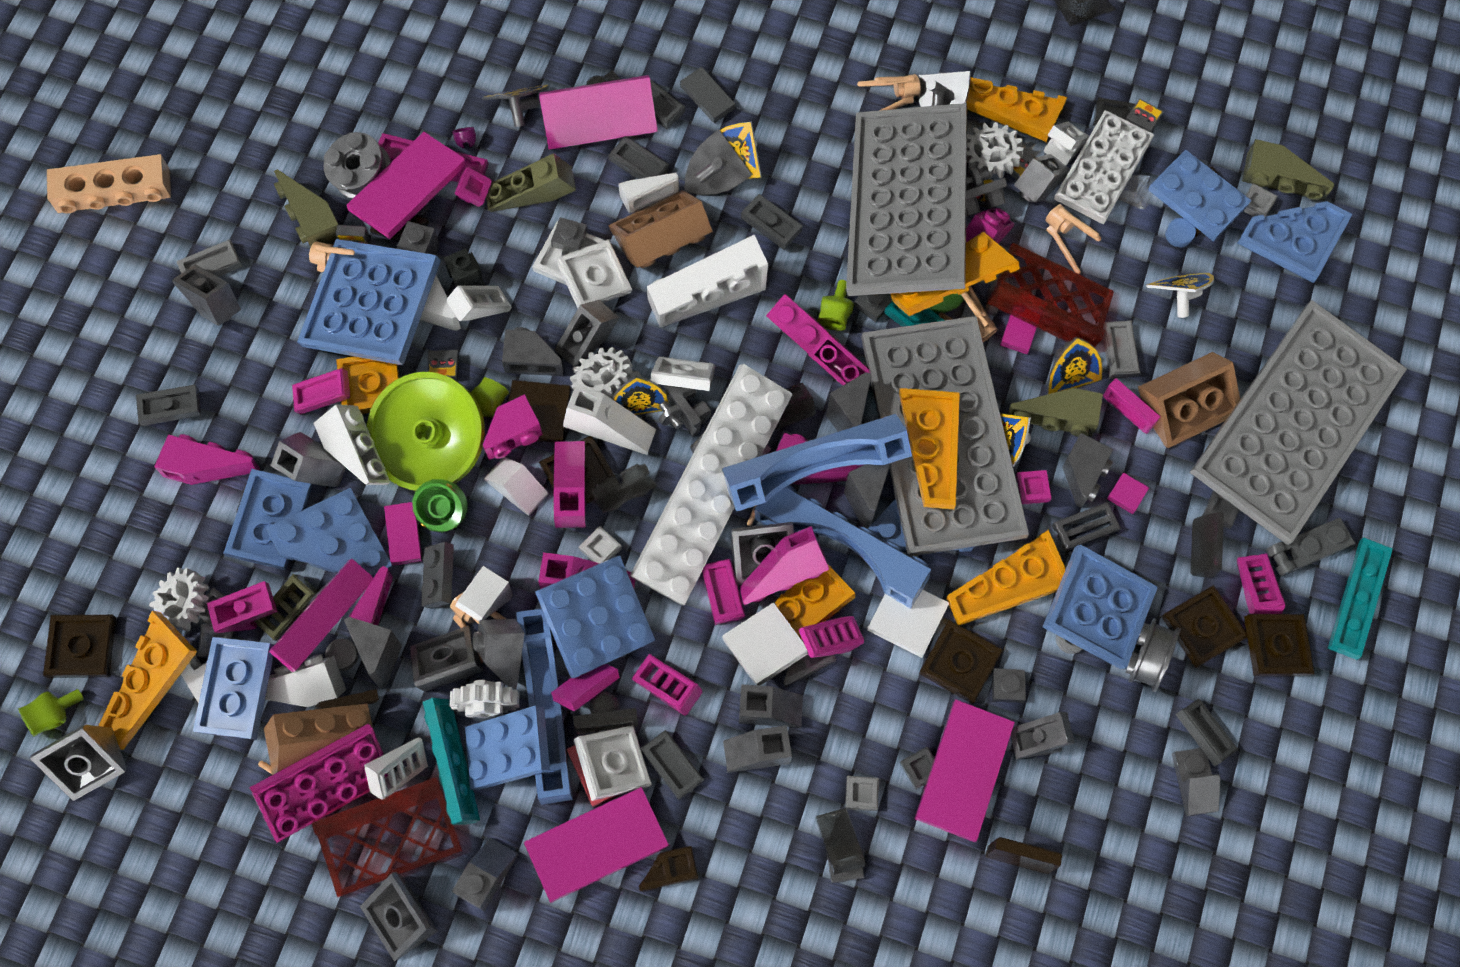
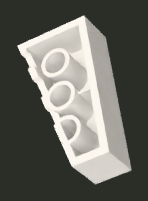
M752 235L678 272L654 281L647 286V296L659 327L670 325L766 290L768 263L755 235Z

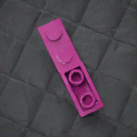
M784 294L766 315L841 385L847 384L865 372L870 373L867 366L787 294Z

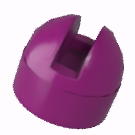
M464 127L452 131L455 143L460 148L465 149L464 143L466 142L469 143L470 148L475 144L476 133L474 127Z

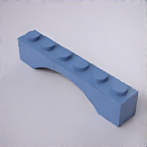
M893 414L724 467L722 471L729 495L737 512L766 503L773 495L789 484L811 474L849 465H886L911 457L912 453L907 430L897 414Z
M790 485L777 492L766 503L759 504L754 509L755 520L763 525L793 522L794 533L812 526L815 534L829 537L845 544L859 554L871 567L881 584L884 594L910 609L929 580L931 569L928 568L927 563L915 556L910 558L901 553V549L897 545L888 541L884 543L878 540L867 528L855 527L848 523V519L838 512L830 513L823 509V506L817 500L810 497L806 499L797 494V491Z
M542 608L516 612L517 622L525 633L522 659L529 707L535 705L542 706L545 712L550 771L535 775L538 800L541 805L573 800L562 706L553 701L551 694L553 690L559 687L553 634Z

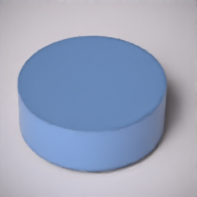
M1176 218L1169 223L1165 236L1171 245L1182 248L1192 242L1196 229L1184 218Z

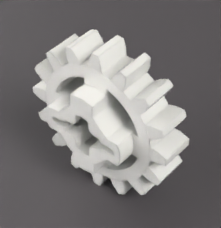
M994 122L992 128H989L986 123L983 124V130H979L976 127L973 128L972 135L967 134L968 168L976 167L979 173L988 171L989 179L992 178L993 174L1003 178L1004 171L1012 174L1013 167H1019L1020 160L1023 158L1022 138H1017L1016 130L1009 133L1008 125H1005L1002 129L998 128L997 122Z
M611 347L608 352H605L603 348H600L598 354L594 355L593 352H589L587 360L581 358L579 360L581 363L580 367H573L572 370L575 375L570 377L573 383L571 387L574 390L577 384L603 393L612 399L615 392L625 382L630 380L629 376L634 372L632 370L633 366L628 356H625L622 350L616 352L614 347Z
M177 568L175 574L172 572L167 573V581L160 580L159 585L161 588L153 592L155 601L151 602L149 606L154 608V611L161 612L180 633H182V630L190 631V623L199 622L197 615L200 612H205L202 603L209 598L204 595V592L209 588L208 585L203 583L205 577L188 568H185V570Z
M475 680L472 684L461 686V689L454 688L453 691H450V707L452 710L465 712V716L469 718L493 719L496 716L503 715V713H508V710L515 711L516 708H519L518 690H512V687L504 688V683Z

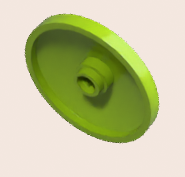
M416 372L395 380L379 394L370 410L367 421V429L374 441L375 448L385 467L389 480L400 487L416 491L423 483L433 479H444L454 484L457 483L474 467L483 448L485 424L477 400L464 385L439 373Z

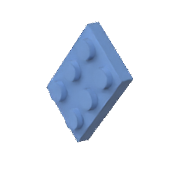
M1186 149L1148 189L1213 242L1252 201Z
M251 469L224 550L225 556L286 570L289 559L280 557L266 527L304 510L312 485L310 483L294 481L288 477Z
M212 637L193 732L257 740L274 657L269 650L274 644Z
M535 705L465 727L470 790H481L550 771L544 707Z

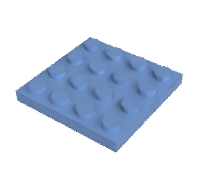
M336 239L333 247L353 249L355 254L330 253L297 343L306 348L404 366L441 260L437 255Z

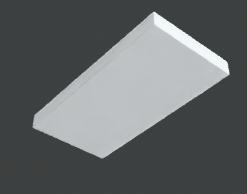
M1105 110L1058 189L1054 200L1104 225L1153 139L1154 134Z

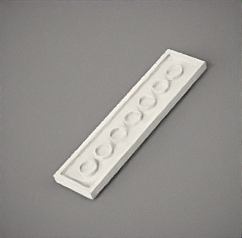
M739 365L630 577L680 605H685L735 508L727 489L722 468L762 455L792 396L791 392L747 365Z

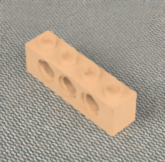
M161 154L47 169V199L57 213H73L77 210L85 209L99 210L107 206H128L136 202H157L161 199L171 198L170 170Z

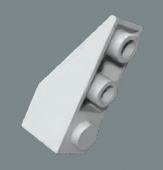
M577 384L568 403L563 427L645 455L648 454L656 432L655 428L607 395Z
M336 404L314 422L324 449L366 485H388L390 483L385 467L381 462L374 441L369 434L358 406Z
M322 654L307 658L304 661V665H301L295 672H291L285 665L274 670L275 674L269 677L265 699L310 707L317 705L321 701L338 698L346 691L334 655L324 659Z

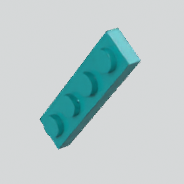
M1362 538L1359 541L1327 649L1356 660L1362 657L1393 548L1367 538Z
M428 699L423 702L424 718L429 727L432 751L437 760L439 781L443 787L447 802V814L451 819L452 825L473 824L480 821L474 792L470 790L469 773L454 710L450 707L449 699Z

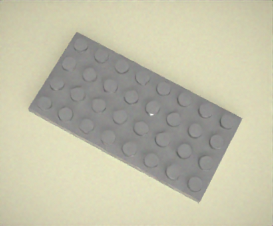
M966 103L856 113L846 283L848 296L965 289Z
M1311 300L1306 304L1189 473L1285 544L1289 545L1295 540L1407 368Z
M972 316L862 333L861 339L869 372L872 373L870 381L879 419L897 414L906 428L899 397L900 388L960 393L955 508L923 507L912 456L890 463L889 470L908 556L1027 538L1029 532L977 317Z

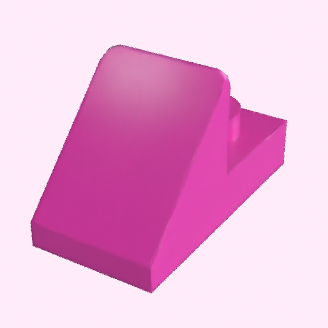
M266 581L207 603L215 633L257 628L255 620L277 612L270 585Z

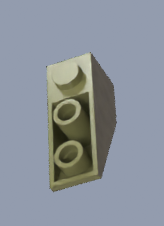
M1255 139L1247 153L1242 178L1243 182L1254 183L1260 187L1264 186L1279 190L1282 193H1293L1305 196L1311 200L1322 201L1326 199L1334 187L1332 181L1283 145Z
M553 153L492 182L486 196L488 211L494 212L550 202L575 191L576 186L572 166Z
M278 169L275 170L274 173L278 182L273 184L280 198L286 197L289 202L284 207L291 221L298 220L300 226L295 229L302 244L308 242L311 247L315 241L326 244L334 243L338 239L336 236L338 223L327 201Z
M1071 388L1012 403L1007 414L1031 418L1030 424L1042 426L1047 431L1062 430L1071 432L1076 437H1079L1081 433L1092 437L1099 424L1103 394Z

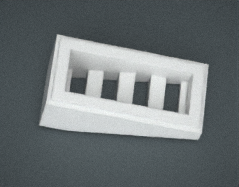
M676 173L619 183L620 198L629 213H633L679 192V179Z
M457 286L447 298V303L459 321H468L504 313L512 308L499 286Z
M418 737L364 765L370 793L382 800L393 794L428 767L421 738ZM415 752L417 761L413 763L412 754ZM406 759L407 767L404 768L403 760ZM397 766L398 771L394 772V767Z

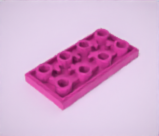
M649 75L539 93L549 150L658 132Z
M423 132L346 205L348 211L391 239L407 221H410L467 165L466 160Z
M955 700L915 820L976 842L1015 722Z
M369 723L249 787L276 843L370 792L364 765L384 754Z
M642 787L524 841L526 850L550 903L669 846Z

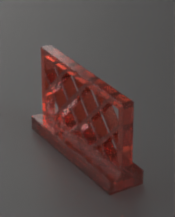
M1012 243L1008 253L1013 257L1017 255L1023 258L1027 266L1021 267L1012 273L1009 270L1000 273L995 289L991 293L987 304L1066 342L1078 337L1088 341L1095 348L1104 337L1105 329H1103L1114 291L1020 245ZM1044 268L1048 270L1053 278L1044 280L1038 269ZM1031 271L1037 283L1028 285L1022 274ZM1014 276L1020 288L1005 282L1006 278ZM1069 280L1073 282L1078 291L1070 293L1064 281ZM1056 284L1062 295L1053 297L1048 286ZM1040 288L1046 300L1034 296L1031 290ZM1094 292L1104 297L1103 302L1095 305L1089 293ZM1082 296L1087 308L1079 310L1073 298ZM1066 301L1071 312L1069 313L1059 308L1057 303ZM1091 313L1096 325L1086 321L1082 315Z
M439 777L394 792L382 800L378 798L311 823L315 835L318 836L337 897L383 881L394 872L401 874L463 851L455 826L452 825L451 819L447 814V803ZM437 798L441 813L435 823L419 814L425 802ZM419 805L415 813L407 810ZM398 812H404L413 817L405 834L388 827L394 814ZM388 816L385 824L377 822V820ZM443 817L447 828L439 825ZM417 819L433 826L426 844L409 837ZM368 823L382 828L374 846L357 838L363 825ZM357 828L353 836L346 833L349 830ZM437 829L450 835L453 844L452 848L441 852L429 846ZM386 830L403 838L395 855L378 848ZM342 835L351 840L343 857L331 852L328 838ZM407 840L423 847L418 860L412 863L399 858ZM355 842L371 849L363 867L347 860ZM427 850L436 853L434 855L423 858ZM375 852L392 859L387 872L380 875L367 869ZM333 858L340 861L337 868ZM396 861L404 865L393 869ZM344 864L360 870L361 873L355 884L343 888L339 874ZM365 873L373 876L372 878L362 881Z

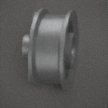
M353 132L338 138L329 147L324 155L323 167L328 181L344 196L353 199L391 163V159L373 137L365 133Z
M1153 618L1150 625L1144 623L1137 644L1141 645L1139 653L1133 651L1125 672L1130 674L1128 682L1132 683L1135 679L1152 686L1153 692L1157 691L1172 658L1180 628L1177 627L1175 631L1157 625L1155 618Z

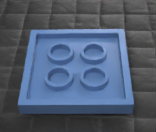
M1081 544L1077 545L1072 552L1043 628L1115 667L1125 669L1128 666L1158 587Z
M620 555L535 591L571 678H576L655 641Z

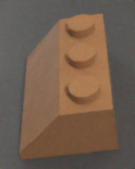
M683 190L608 225L628 261L637 268L651 266L656 262L655 259L663 255H673L680 251V247L688 243H698L705 239V235L713 232L701 200Z
M1214 352L1138 387L1141 400L1161 416L1153 428L1167 448L1226 421L1240 401L1233 362Z
M368 703L273 714L264 728L272 775L368 723L373 728Z

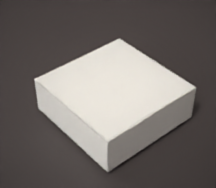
M600 526L579 546V550L596 563H602L613 558L622 549V545Z

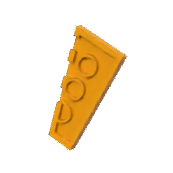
M971 77L966 104L967 110L1047 142L1049 138L1048 133L1055 125L1067 97L1058 95L1057 98L1044 96L1045 92L1033 90V93L1017 91L1016 86L1006 85V87L993 86L992 81Z
M981 232L966 242L965 289L891 293L890 295L892 301L908 316H911L944 302L945 296L963 294L969 291V286L983 280L985 284L997 279V274L1009 270L1010 273L1019 270V261L985 232Z
M900 388L899 397L923 507L954 509L956 506L960 393Z
M1049 529L1029 544H1025L1006 559H1002L993 565L992 568L981 575L979 574L947 596L946 599L949 602L957 625L960 626L1057 592L1066 568Z
M829 564V570L823 572L817 578H808L796 583L784 594H781L775 602L776 607L801 640L799 629L827 621L855 598V592Z
M158 611L151 612L147 620L150 622L149 628L145 636L140 635L135 646L138 649L131 665H126L122 677H124L119 692L113 693L99 723V726L113 728L120 750L126 748L198 652L168 619Z

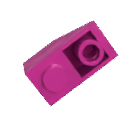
M1000 208L988 209L973 217L966 228V242L981 232H985L999 244L1015 223L1009 219V214Z
M525 394L497 407L483 443L489 460L503 458L512 449L520 445H530L536 442L539 436L543 435L540 423Z

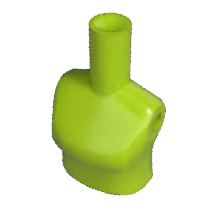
M846 280L838 281L833 296L822 297L817 321L826 329L836 331L846 329L847 320L852 314L854 302L845 298L847 293Z
M484 377L471 393L477 400L483 417L493 418L497 407L502 405L509 391L500 383Z
M79 689L60 698L47 691L40 694L31 703L18 708V711L30 733L35 737L44 731L64 724L67 719L65 709L84 699Z

